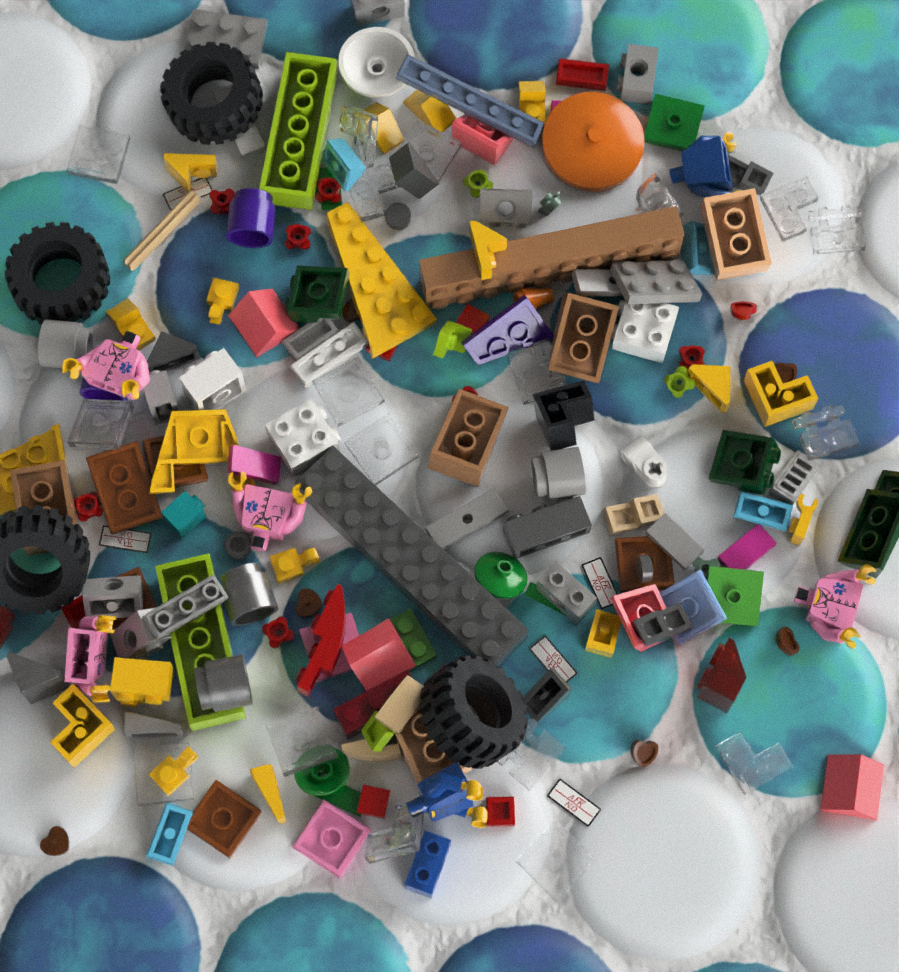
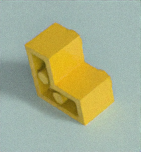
M773 361L748 369L743 380L764 427L811 411L818 401V396L808 375L783 384Z
M115 657L110 691L117 702H120L123 707L137 708L138 704L146 705V703L162 704V701H170L174 668L171 662Z
M74 684L52 702L70 724L50 743L75 768L116 729Z

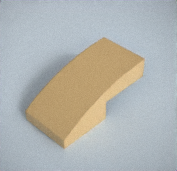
M658 494L633 498L629 503L608 506L602 510L610 535L652 525L664 514Z
M407 675L376 714L375 719L399 735L412 715H415L418 711L419 702L421 701L420 693L424 686Z
M366 739L341 744L342 752L347 757L370 762L401 759L399 743L387 745L381 752L372 751Z

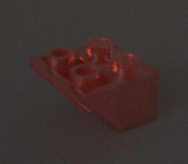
M728 638L725 645L719 643L709 662L710 665L714 666L713 669L706 668L696 687L701 690L697 698L725 713H728L747 678L735 641L731 638Z

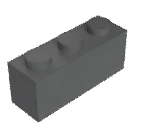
M564 497L557 501L558 504L549 507L541 505L534 508L530 514L524 516L522 514H515L509 517L507 522H504L503 532L513 557L518 559L590 533L592 524L581 497Z

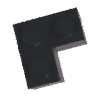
M584 380L533 394L536 419L550 451L577 445L575 426L595 421L592 396Z

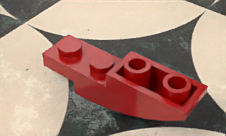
M339 584L336 585L334 591H328L323 602L325 608L322 614H317L311 624L313 638L319 641V644H313L308 658L311 660L307 668L302 667L295 680L298 683V692L309 697L321 673L329 677L332 676L342 650L346 626V606L343 588Z

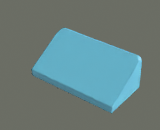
M345 139L327 140L322 162L342 189L349 191L364 173L366 167Z
M690 221L682 226L685 235L681 246V261L684 260L692 275H713L714 269L704 224Z
M740 491L733 517L786 532L793 505Z
M166 802L146 858L173 866L193 811Z

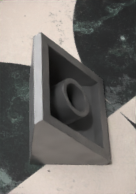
M8 652L7 659L20 692L30 704L66 690L69 687L70 683L64 682L65 676L61 671Z

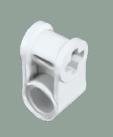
M639 436L619 452L624 463L639 476L645 485L650 488L663 486L667 478V464L643 436ZM651 470H652L653 472L660 471V475H658V474H656V473H653V474L651 475V474H650V471H651Z

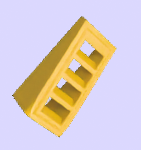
M267 764L250 769L251 776L276 820L280 824L286 823L285 821L287 820L273 766Z

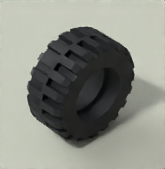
M206 42L204 46H201L199 43L193 45V49L189 51L185 49L180 52L181 56L178 59L174 58L169 63L171 68L164 71L162 76L164 81L160 84L162 104L177 131L181 135H186L193 142H197L199 139L200 143L204 145H210L213 141L216 145L224 144V140L230 139L232 141L238 138L237 134L240 132L244 134L250 129L249 123H255L258 118L256 111L259 112L263 104L261 101L263 91L260 81L248 57L244 56L236 47L231 49L230 45L226 43H220L218 46L215 42ZM212 80H226L233 83L229 95L221 103L207 108L191 105L194 93L203 84Z
M54 222L45 223L46 227L40 229L37 225L31 228L32 232L30 234L23 233L19 237L20 243L18 245L14 243L10 248L12 256H7L5 262L7 268L5 270V279L18 308L24 311L26 317L32 321L37 318L41 325L45 319L77 322L76 320L80 318L86 320L91 317L90 311H97L102 306L100 299H106L108 294L107 287L110 285L108 264L100 244L96 243L95 237L90 233H85L84 229L77 225L71 228L70 224L66 222H60V226H55ZM66 258L81 264L82 269L79 277L66 289L45 291L34 284L38 271L49 261Z
M34 505V509H28V506L18 507L17 513L10 510L3 514V518L0 519V602H5V607L11 610L14 608L21 610L20 613L23 614L36 612V615H44L48 610L51 613L61 610L62 604L66 607L74 602V597L80 595L87 579L90 550L88 538L83 536L84 530L79 524H72L73 518L67 514L64 516L59 515V510L51 508L49 511L44 510L43 506ZM23 547H39L51 552L59 560L61 566L49 573H31L20 568L13 561L10 554Z
M460 656L429 677L421 690V701L419 702V712L423 714L421 717L423 727L426 726L428 730L427 735L430 740L433 739L437 744L436 748L441 753H446L448 755L447 758L452 762L458 761L459 765L474 769L489 767L515 750L524 740L526 735L525 729H527L528 718L525 717L527 714L526 704H523L522 693L514 686L516 684L511 677L508 678L505 674L506 671L500 666H494L493 661L489 659L482 660L480 656ZM469 705L474 709L479 719L473 714Z

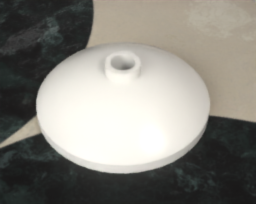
M384 27L365 28L354 33L343 44L338 61L340 74L344 82L361 95L368 97L389 96L405 87V83L395 78L406 55L414 57V52L410 43L394 30ZM380 69L381 72L376 73L373 70Z

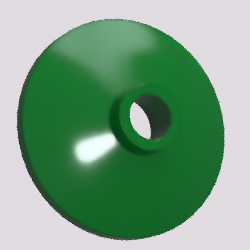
M490 552L481 556L475 565L474 575L476 581L494 597L502 599L516 597L524 591L527 585L528 577L524 566L509 554Z
M320 746L307 751L300 757L294 769V777L298 787L305 793L314 796H324L337 791L345 784L350 774V764L347 756L341 750L330 746Z

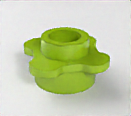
M482 169L473 171L469 176L463 178V185L469 188L471 191L470 195L473 198L480 197V188L493 189V182L488 180L487 174Z
M683 366L677 367L676 372L672 375L668 374L664 378V383L676 398L682 397L686 390H692L695 387V380L690 379L687 369Z

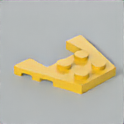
M226 409L172 411L170 413L149 488V494L175 492L173 465L228 463L229 447L232 445L239 446ZM234 475V476H233L236 481H238V482L241 481V477H240V476H238V475ZM246 478V481L242 484L244 488L246 484L256 486L254 479Z

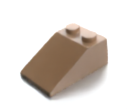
M572 293L563 294L555 325L548 370L599 384L619 306Z
M458 389L430 453L428 469L478 487L509 407Z
M65 460L10 470L16 510H18V507L28 506V509H34V505L43 506L44 510L49 511L51 508L59 510V515L64 516L67 514L73 518V525L78 524ZM23 547L28 556L49 552L39 547Z

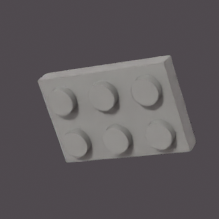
M193 9L185 49L189 51L193 49V45L199 43L201 46L206 45V42H215L218 46L220 43H226L230 45L231 49L236 47L244 56H247L253 68H259L268 25L267 19Z
M684 260L612 262L610 272L627 304L700 302L702 292Z

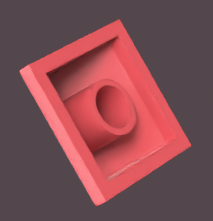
M467 114L455 119L452 124V142L496 166L514 139Z
M274 289L249 291L228 315L256 358L282 343V340L300 328L296 322L291 321L289 314L285 311V305Z
M655 584L611 597L612 603L635 649L642 652L661 643L658 642L645 646L633 623L635 619L656 610L666 609L665 603Z
M389 618L342 645L349 665L366 691L406 670L409 671L416 667Z
M862 754L827 755L820 810L877 820L884 764Z

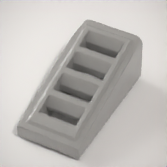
M798 450L771 487L769 494L783 503L794 505L820 467V464ZM798 459L810 466L811 470L808 471L797 464ZM795 468L796 470L804 474L806 477L803 479L802 477L791 471V469ZM787 475L801 484L797 486L786 478ZM784 483L795 490V492L791 493L782 487L781 484Z
M125 711L124 732L129 738L184 736L181 724Z

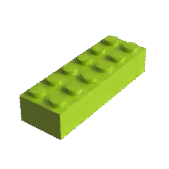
M286 52L259 187L260 190L272 195L274 205L305 210L313 209L338 77L337 59Z
M209 553L155 566L163 604L213 574L215 575ZM221 603L170 633L188 724L192 731L247 719L244 706L214 712L213 708L202 710L198 696L194 668L205 666V661L233 656ZM182 604L183 609L190 610L188 604Z

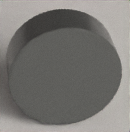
M393 203L388 206L385 211L387 225L394 230L406 228L411 222V212L408 206L403 203Z
M233 532L225 539V551L234 560H243L252 551L250 548L251 540L243 532Z
M648 555L636 557V574L640 583L651 582L653 578V565Z

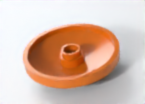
M582 92L561 101L550 112L542 132V152L550 170L565 184L582 191L600 192L621 185L635 172L644 151V133L636 114L618 98L600 92Z

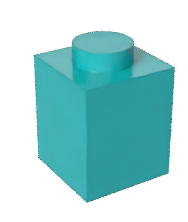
M186 491L161 512L164 521L182 539L206 518L203 509L205 507L204 503L195 494L191 497Z

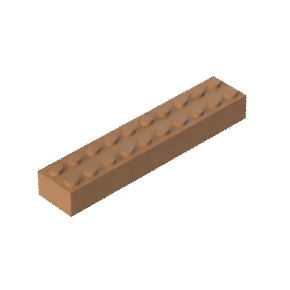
M677 206L507 241L506 250L494 252L496 268H492V278L481 280L474 249L419 260L420 285L425 304L428 308L443 309L448 304H467L481 297L491 299L500 293L518 292L520 288L534 286L536 288H543L557 281L562 283L570 282L573 280L572 273L575 269L610 270L612 262L670 261L679 256L685 234Z

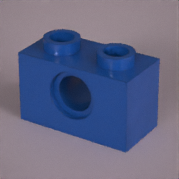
M424 830L405 882V889L432 899L451 847L450 839Z

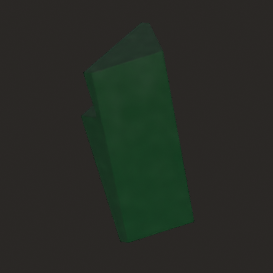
M882 470L875 489L866 490L838 558L840 564L852 569L859 570L864 565H871L877 571L869 572L867 575L877 578L883 571L899 538V472Z

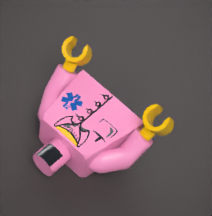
M129 331L125 332L120 343L106 339L101 345L78 359L67 358L62 364V373L70 371L72 379H77L79 372H82L81 375L88 384L131 400L138 399L139 392L150 381L148 363L142 353L136 349L140 337Z
M233 471L229 474L228 483L234 487L231 490L232 507L238 524L242 526L246 534L253 535L250 545L251 549L266 552L269 539L282 541L285 535L292 533L303 522L307 504L305 499L312 493L310 486L305 489L304 495L299 490L301 483L293 487L292 493L248 484L244 488L242 484L247 478L245 472H241L240 482L234 479Z
M864 565L859 570H846L825 575L823 578L818 579L813 591L798 586L794 602L809 606L806 620L810 622L811 627L823 640L840 644L845 642L849 648L854 649L857 645L850 639L852 637H861L857 630L852 628L864 585L860 582L863 580L869 585L874 584L876 580L873 577H867V574L877 570L871 565Z
M86 616L80 621V629L68 628L64 682H74L80 691L92 697L94 703L110 701L107 695L110 686L98 685L95 681L105 672L107 633H114L112 624L116 620L115 616Z

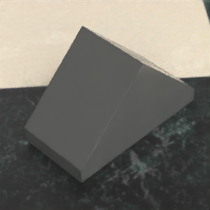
M410 142L406 143L389 157L395 184L416 198L421 199L440 184Z
M161 331L147 360L149 372L155 370H166L167 372L200 359L196 344Z
M552 667L522 698V702L526 704L528 714L538 723L569 697L571 687Z

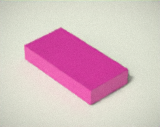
M236 445L229 447L227 473L233 471L234 475L240 476L243 471L246 473L247 478L271 484L279 483L280 456Z
M757 524L721 553L717 559L724 567L748 569L773 549L777 543L760 524Z

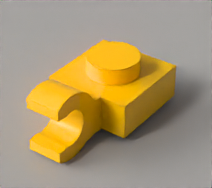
M213 277L206 300L207 305L211 306L208 315L210 323L220 325L224 310H233L239 291V283Z
M800 494L796 501V507L800 515L798 518L793 517L788 532L793 533L790 542L799 546L806 535L812 513L818 506V499H814L811 506H805L803 504L804 494Z
M315 547L307 549L299 555L296 548H292L269 556L279 584L303 576V567L320 562Z
M188 746L176 760L170 755L167 756L148 775L170 796L190 777L184 770L196 761L199 756Z

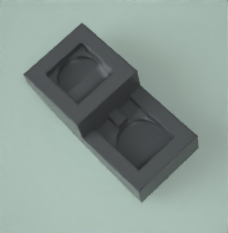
M728 154L732 187L742 191L755 188L756 194L762 196L774 173L752 161L748 165Z
M681 602L661 611L656 610L633 621L645 646L672 638L691 630L693 627Z

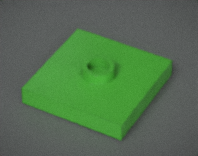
M708 565L707 582L727 617L726 620L720 623L758 626L764 578L763 571Z

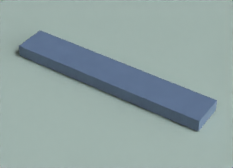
M408 54L395 78L531 147H534L545 124Z

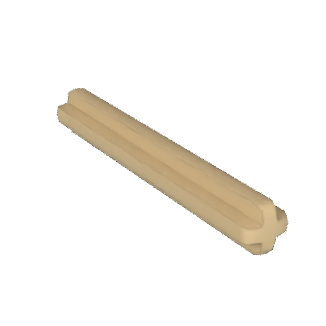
M189 191L123 259L124 265L131 271H134L200 203V197L194 191Z

